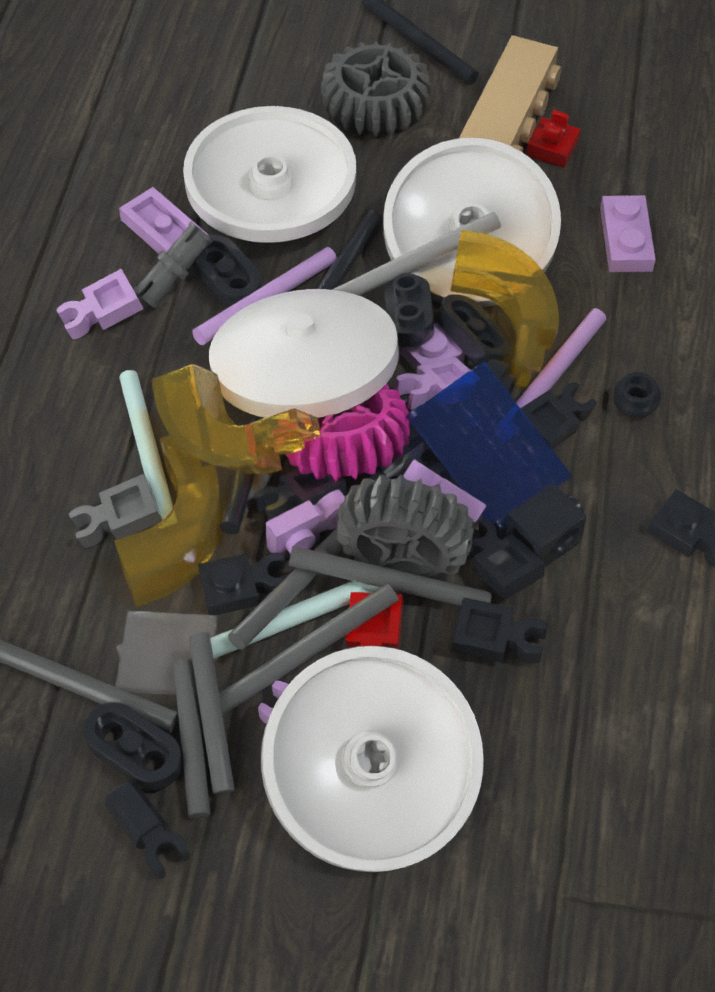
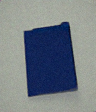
M484 361L424 404L413 409L406 416L460 488L487 505L481 515L495 525L497 532L506 526L509 512L552 483L558 487L572 477Z

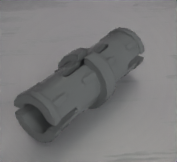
M192 221L167 252L162 250L157 255V258L160 260L140 284L133 289L155 309L180 278L183 280L187 278L190 274L187 269L204 249L213 242Z

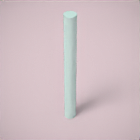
M127 370L120 374L119 379L144 475L151 485L163 519L162 522L158 523V528L161 532H170L178 527V522L138 374L136 371Z
M351 581L286 607L248 645L348 605L351 592L373 593L380 587ZM232 630L210 638L214 659L238 650L228 637Z

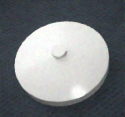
M254 107L226 115L210 124L194 139L184 160L185 189L188 200L195 212L202 220L216 230L238 239L253 242L295 240L325 228L347 208L356 186L355 154L344 134L324 118L291 107Z
M460 138L436 144L411 159L398 173L389 189L384 207V238L391 260H394L478 218L495 212L499 218L501 228L408 273L425 278L430 285L431 299L440 303L448 295L459 294L475 300L481 307L502 304L531 288L544 274L552 261L561 228V212L556 192L544 171L531 158L507 144L483 138Z
M327 289L285 292L248 305L231 316L219 328L209 349L212 377L219 393L233 406L245 412L277 420H306L326 417L361 404L386 385L396 369L399 358L397 330L386 311L364 297L348 292Z
M378 646L355 647L332 653L317 660L298 674L285 688L277 700L265 727L261 748V772L264 788L276 817L289 835L305 850L329 864L344 869L361 872H382L403 868L424 860L443 848L462 828L475 805L481 787L483 746L478 724L467 700L455 684L439 669L429 662L402 650Z

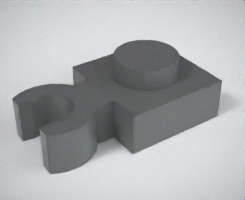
M144 474L100 492L101 505L96 507L83 505L69 513L71 520L77 528L90 523L86 529L75 533L83 548L95 546L110 531L118 541L163 521L151 485Z

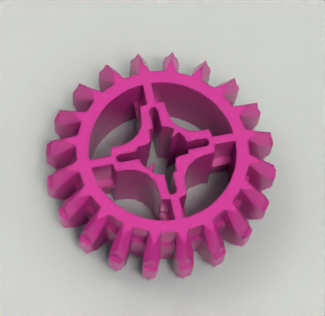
M386 383L385 386L366 401L340 413L315 419L281 420V431L279 432L281 446L285 449L290 465L298 466L301 474L314 473L317 480L326 477L327 474L332 475L335 482L342 476H352L356 480L357 475L367 472L375 475L376 467H390L392 458L403 456V447L409 444V411L405 406V401L400 398L399 391L389 389Z

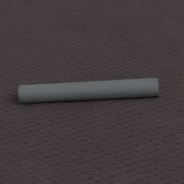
M206 632L196 633L189 636L212 790L214 795H222L235 791L210 634Z
M182 659L174 662L173 668L188 818L204 819L210 816V805L198 694L193 662L190 659Z

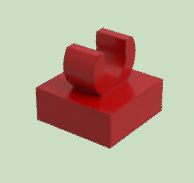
M553 110L551 119L541 118L527 143L526 155L565 168L579 142L581 129L568 125L569 114Z

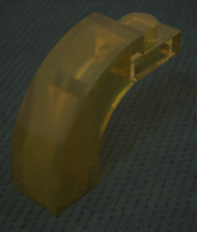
M461 229L450 291L484 297L499 305L508 314L515 330V347L510 375L516 377L515 386L527 387L532 371L541 372L545 349H552L558 332L559 311L552 285L539 265L515 245L492 235Z
M194 364L151 379L157 409L169 434L189 454L210 464L248 474L282 470L279 454L299 451L305 447V441L321 436L318 418L296 408L247 425L237 426L230 419L224 407L218 374Z
M179 432L160 438L165 467L178 496L173 509L157 525L142 532L115 540L120 566L136 607L163 598L190 582L199 573L198 564L208 562L213 555L221 535L222 505L215 466L210 464L201 467L196 450L194 448L186 450Z

